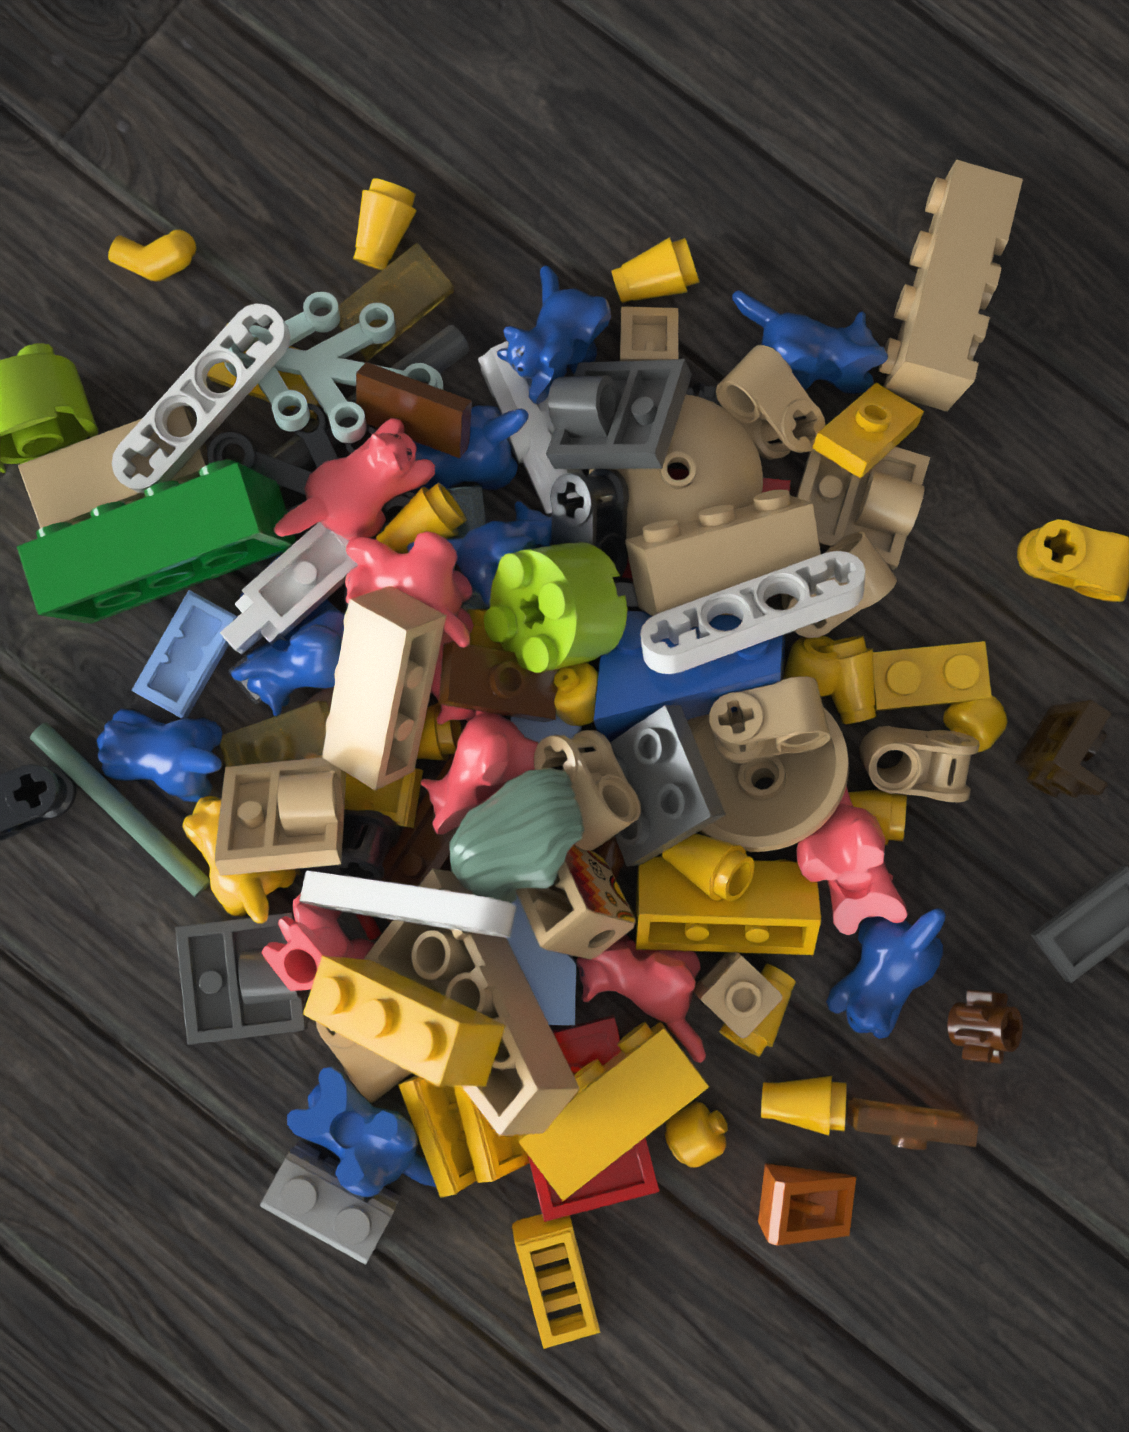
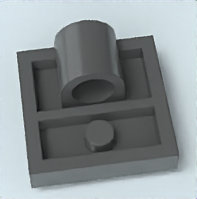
M686 360L578 363L573 377L556 378L550 386L548 395L549 416L555 429L546 452V456L553 468L662 469L692 377Z
M681 705L663 706L610 742L613 753L628 783L636 792L641 806L638 820L615 835L627 867L646 863L726 815Z
M294 912L268 915L267 921L263 924H258L251 917L175 927L187 1045L304 1031L308 1028L307 1016L303 1015L306 1007L304 990L290 991L262 954L263 948L270 942L288 943L278 922L284 916L295 921Z

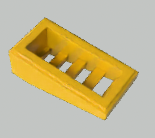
M538 1214L515 1221L512 1224L514 1242L543 1349L601 1333L570 1215L544 1222L543 1215ZM569 1258L570 1263L536 1272L535 1267ZM575 1282L576 1287L545 1296L542 1295L544 1290ZM581 1304L582 1311L552 1320L548 1318L547 1313Z

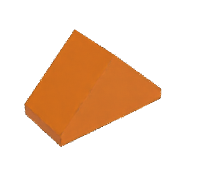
M765 1163L758 1223L767 1242L779 1246L850 1236L856 1177L842 1173Z

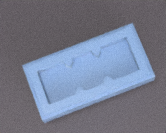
M188 590L131 691L182 719L188 718L229 646V643L220 632L238 616Z

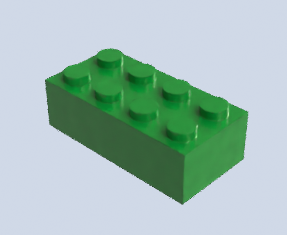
M221 460L202 467L199 470L200 477L182 484L179 481H166L150 486L144 491L145 498L127 505L125 502L117 501L97 506L90 511V519L72 525L70 522H59L40 528L36 531L37 539L17 546L38 615L92 624L284 553L297 540L295 534L281 537L276 535L274 531L276 523L287 514L279 485L275 480L239 463H234L233 460Z

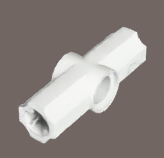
M506 341L490 348L485 355L478 358L481 373L502 414L520 408L528 412L529 418L521 430L508 437L517 462L519 464L523 462L546 515L551 517L550 494L555 480L562 474L575 472L584 474L581 469L553 468L546 456L555 429L549 416L548 398L538 405L533 404L528 397L533 380L519 376L508 362L498 357V350L508 348L509 343ZM576 492L567 494V499L580 497Z

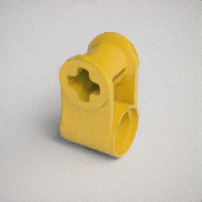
M1059 519L1048 522L1041 528L1032 530L1022 537L1017 548V559L1020 567L1026 574L1037 579L1071 588L1091 598L1111 602H1123L1125 600L1129 587V537L1113 532L1095 530L1068 520ZM1049 539L1051 540L1050 549L1044 547V542ZM1052 551L1058 553V558L1055 560H1051Z

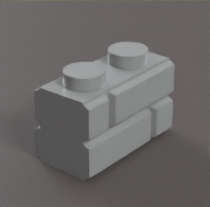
M299 1140L287 1154L260 1207L366 1265L401 1196L385 1187L382 1188L378 1195L372 1197H362L349 1192L340 1184L335 1174L340 1162L329 1156L326 1159L321 1158L320 1151Z

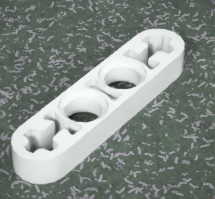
M256 303L246 306L239 311L122 440L113 453L112 458L113 472L120 483L138 493H144L150 486L170 481L279 361L289 347L290 332L288 325L275 309L265 304ZM256 322L262 327L273 322L269 327V331L274 337L268 345L257 341L247 350L246 354L254 361L247 368L244 362L235 353L231 352L229 348L235 343L244 352L254 339L249 331L250 327ZM221 362L234 365L237 372L234 386L223 393L210 391L206 382L207 373L210 368ZM180 406L192 407L197 415V424L193 432L184 437L172 436L167 427V419L171 411ZM154 431L160 439L176 448L171 455L159 448L149 460L150 466L154 469L149 477H145L138 473L132 478V474L136 470L135 465L131 462L133 456L139 453L144 457H148L159 446L149 439Z
M827 552L658 613L649 618L642 626L640 636L644 662L650 669L658 673H679L848 611L857 606L863 599L865 586L863 562L857 556L848 552ZM835 577L839 583H848L846 585L839 586L838 582H836L835 580L827 581V579ZM783 593L795 597L798 603L787 610H775L769 607L765 601L775 594ZM721 614H733L742 621L737 628L729 631L717 630L709 624L712 618ZM692 627H698L700 639L696 638V630H691ZM669 638L673 644L679 645L669 648L665 642L659 641Z
M306 871L299 902L330 910L509 938L511 935L516 905L482 896L314 871Z

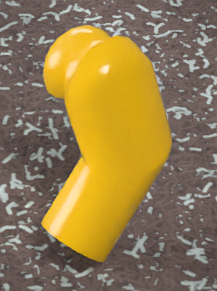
M173 230L168 235L160 237L147 246L119 235L112 242L108 257L110 262L148 280L159 282L185 269L191 263L192 257L196 252V243L193 237L183 230Z

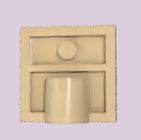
M895 447L862 478H859L815 451V449L810 451L796 497L813 503L820 548L828 550L845 536L862 531L869 538L891 570L897 568L906 537L911 532L921 507L924 495V486L922 484L930 457Z
M322 757L225 767L214 863L220 876L341 864L346 772Z

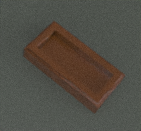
M366 362L356 372V404L363 409L367 424L379 428L390 418L400 419L405 427L404 433L409 435L413 441L459 459L466 452L470 443L472 400Z

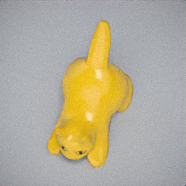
M214 796L202 797L197 802L193 814L184 819L182 828L186 836L203 854L210 866L211 890L227 913L233 916H244L248 913L256 923L263 924L267 921L269 913V903L266 895L278 887L287 888L292 885L297 873L295 869L220 876L214 863L221 798Z

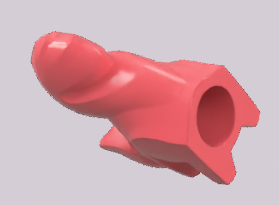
M301 893L295 896L293 900L295 921L284 916L278 922L288 943L270 942L262 950V954L290 991L312 989L322 956L364 959L374 946L373 942L361 938L350 941L337 921L342 914L341 911L299 902Z

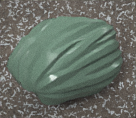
M552 768L527 771L507 781L487 801L468 811L450 841L451 868L464 888L471 890L476 896L512 903L517 899V889H546L554 884L558 870L564 863L568 850L582 839L583 831L585 830L580 807L576 799H574L575 793L570 787L573 784L566 771Z

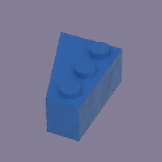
M627 611L626 625L619 643L608 654L600 656L594 723L597 731L605 735L608 741L611 742L665 705H681L688 720L708 715L712 705L721 696L730 692L750 690L781 681L784 676L785 634L679 673L664 674L650 669L644 662L640 636L642 626L653 616L646 612ZM717 615L709 622L713 628L721 631L733 630L742 623L741 619L735 615ZM692 627L691 630H696V638L700 639L698 627ZM669 638L659 641L665 642L669 648L679 645L673 644ZM733 706L731 708L732 713L737 711V707Z

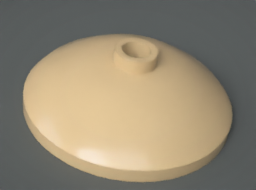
M685 395L662 469H615L624 477L629 490L626 539L644 535L643 527L654 522L677 520L680 525L698 520L699 512L709 507L733 505L735 509L752 505L754 504V496L762 493L763 472L759 453L745 427L740 421L724 410L723 407L693 395ZM672 463H682L688 468L689 475L683 480H674L668 475L667 467ZM589 469V474L595 469ZM611 495L599 498L603 500V502L611 501L613 499V496Z
M824 708L831 737L823 746L803 753H786L753 760L748 763H733L725 760L718 753L714 744V734L709 724V714L690 719L688 721L689 727L726 814L699 832L707 837L744 847L745 851L763 852L791 846L804 840L821 828L840 804L846 790L849 775V758L846 742L832 715ZM743 723L732 725L733 734L745 731ZM739 745L741 750L746 748L745 745ZM768 777L774 780L773 784L767 789L754 787L755 783L761 778Z

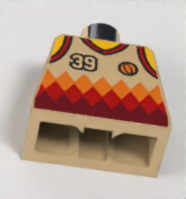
M575 844L568 850L564 863L560 866L557 873L558 876L552 886L546 889H517V895L540 947L545 950L592 959L599 956L632 930L635 925L634 910L626 902L607 862L592 850H584Z

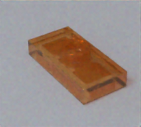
M852 1098V1101L849 1100L846 1121L856 1131L889 1135L893 1145L924 1150L927 1149L928 1141L976 1147L978 1125L964 1113Z

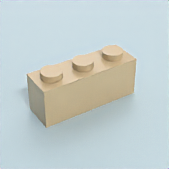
M185 406L175 408L167 419L168 431L174 437L189 435L197 424L196 418ZM141 419L18 465L40 528L59 522H70L74 525L90 519V511L97 506L117 501L125 502L127 505L145 498L144 493H138L120 483L114 475L112 468L113 453ZM154 431L149 439L159 446L148 457H144L139 453L133 456L131 462L135 465L136 470L132 474V478L138 473L145 477H149L154 469L150 466L149 460L159 448L166 451L169 455L176 448L160 439ZM205 443L170 481H179L182 484L200 477L199 470L209 464Z
M772 490L754 496V504L735 509L733 505L709 507L699 512L698 520L680 525L677 520L654 522L643 527L644 535L625 540L638 607L651 616L821 555L813 503L791 496L788 490Z
M391 585L350 599L348 610L344 617L345 629L340 658L335 669L336 681L331 710L326 721L327 732L322 758L374 790L396 781L415 770L446 620L445 614Z

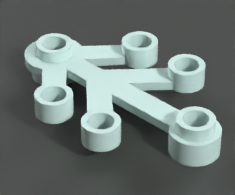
M327 292L311 294L304 302V311L285 321L290 332L289 346L315 331L324 333L337 327L340 322L338 302L332 294ZM383 303L367 305L360 313L359 323L306 351L287 348L284 355L258 383L272 405L275 421L281 429L286 431L302 429L310 419V412L304 395L298 391L289 390L278 371L301 375L329 417L332 433L337 440L344 443H353L364 436L367 425L363 409L354 402H347L334 382L356 386V372L365 363L344 358L373 343H385L394 336L396 325L394 313L389 306ZM327 308L331 310L330 313L325 316H316L313 314L317 309ZM376 319H382L387 322L384 326L378 328L369 326V323ZM252 325L249 331L254 339L246 350L257 341L268 345L274 337L268 329ZM235 343L229 348L231 352L235 353L244 362L247 368L254 363ZM224 362L228 371L237 377L234 365ZM415 363L408 366L404 371L380 366L417 381L428 382V385L444 390L440 373L427 364ZM288 406L301 408L297 414L292 416L282 414V411ZM347 417L358 420L352 427L345 428L338 425L342 419Z

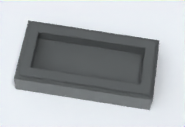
M1128 866L1119 867L1030 934L1066 982L1072 983L1129 940Z

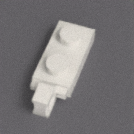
M318 522L241 590L244 595L235 605L242 613L220 632L223 638L235 651L242 655L263 636L272 644L281 635H287L345 583L346 575L358 566V563L350 558L346 552L349 540L327 529Z

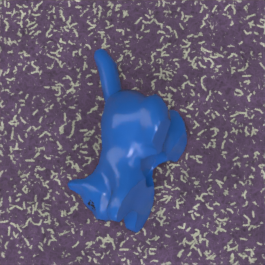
M543 266L540 270L542 308L535 328L529 331L513 326L506 327L503 332L509 343L508 348L497 351L498 357L508 362L519 376L533 380L528 397L536 405L548 398L550 386L556 378L565 376L567 373L566 368L571 369L574 374L578 363L595 361L597 347L593 340L608 326L611 319V307L604 297L592 296L577 288L560 290L559 277L550 266Z
M740 290L735 291L732 295V300L740 312L763 327L761 345L771 347L781 354L804 390L810 387L815 380L820 379L845 393L856 394L866 392L874 385V379L867 371L885 363L888 359L887 351L879 346L873 338L872 331L867 327L865 321L866 314L863 311L857 314L850 326L836 328L813 320L806 315L793 313L780 315L777 311Z
M478 405L472 407L470 443L460 459L413 441L417 448L415 460L428 459L435 465V475L423 486L430 489L437 483H441L449 490L464 481L476 482L482 489L497 490L506 486L515 477L518 468L516 460L511 456L508 437L522 429L529 418L528 412L520 408L502 414L494 406ZM423 486L411 491L416 494Z
M516 502L515 521H492L469 531L464 538L446 539L453 545L458 555L456 563L461 573L468 579L472 589L481 595L484 605L490 608L492 582L498 570L499 561L505 554L550 546L552 516L548 517L540 511L527 508L522 502ZM411 542L407 546L408 552L413 548L415 542Z
M326 609L302 625L299 632L294 634L290 641L277 639L272 644L269 642L265 643L247 655L248 660L231 672L232 677L237 681L248 679L247 688L257 694L264 703L268 704L273 711V715L276 717L281 714L282 706L285 707L290 703V694L294 689L303 687H335V669L339 662L342 647L345 613Z
M120 709L113 715V720L105 724V730L97 738V745L100 750L98 758L103 763L102 770L106 777L118 781L153 780L166 793L177 796L183 801L198 802L200 798L208 796L213 786L208 780L207 774L218 771L222 766L221 760L212 752L216 746L223 743L221 727L216 722L205 718H183L164 724L136 710Z
M940 908L933 909L923 914L914 925L905 920L900 923H894L881 916L866 917L860 925L858 941L862 945L861 959L855 968L830 990L826 1000L828 1009L835 1014L846 1011L848 1024L857 1033L872 1032L878 1039L888 1037L894 1029L902 1006L912 990L932 979L940 965L943 956V945L936 935L941 930L946 919L945 912Z
M333 1066L323 1068L319 1073L320 1084L316 1085L308 1095V1109H294L287 1115V1125L295 1135L319 1144L339 1157L341 1162L337 1166L335 1174L340 1184L353 1194L362 1197L378 1195L383 1187L396 1181L402 1173L420 1184L436 1187L426 1159L416 1153L419 1138L414 1126L397 1111L375 1107Z

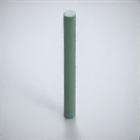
M47 722L41 724L31 734L30 739L194 897L199 896L210 885V879Z

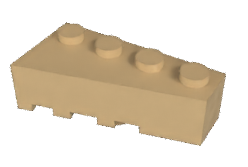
M955 160L945 179L935 178L925 207L926 212L934 214L929 232H919L910 259V265L918 267L913 286L904 285L894 314V318L903 320L897 340L888 339L885 346L888 359L879 366V372L887 374L884 387L901 398L948 411L975 381L979 363L972 360L979 343H982L986 336L990 317L978 313L979 309L985 310L998 285L1002 267H1000V264L992 262L994 255L1000 256L1003 253L1008 242L1022 178L960 160Z
M432 868L419 885L422 888L474 895L471 890L461 885L460 881L451 871ZM393 920L364 957V959L372 960L506 1025L486 1086H462L500 1136L544 1133L580 1089L506 937Z

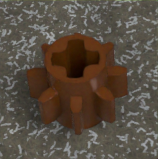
M969 989L966 995L967 1002H956L949 1012L947 1022L949 1038L954 1045L964 1047L962 1052L964 1060L1002 1064L1004 1060L1003 1051L1013 1052L1021 1042L1023 1033L1021 1014L1016 1007L1006 1006L1008 1000L1006 993Z

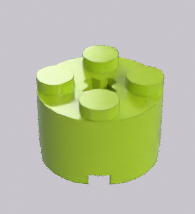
M44 343L28 345L22 348L17 356L0 360V472L6 473L4 464H22L81 442L88 436L94 437L98 435V429L78 370L72 361L55 355L53 347Z
M585 542L566 543L505 554L499 561L498 570L492 582L490 608L484 615L485 631L488 637L493 642L500 643L505 651L514 652L517 662L522 668L534 673L589 662L601 655H606L619 643L627 620L626 596L617 595L612 578L619 576L618 571L611 559L602 550Z

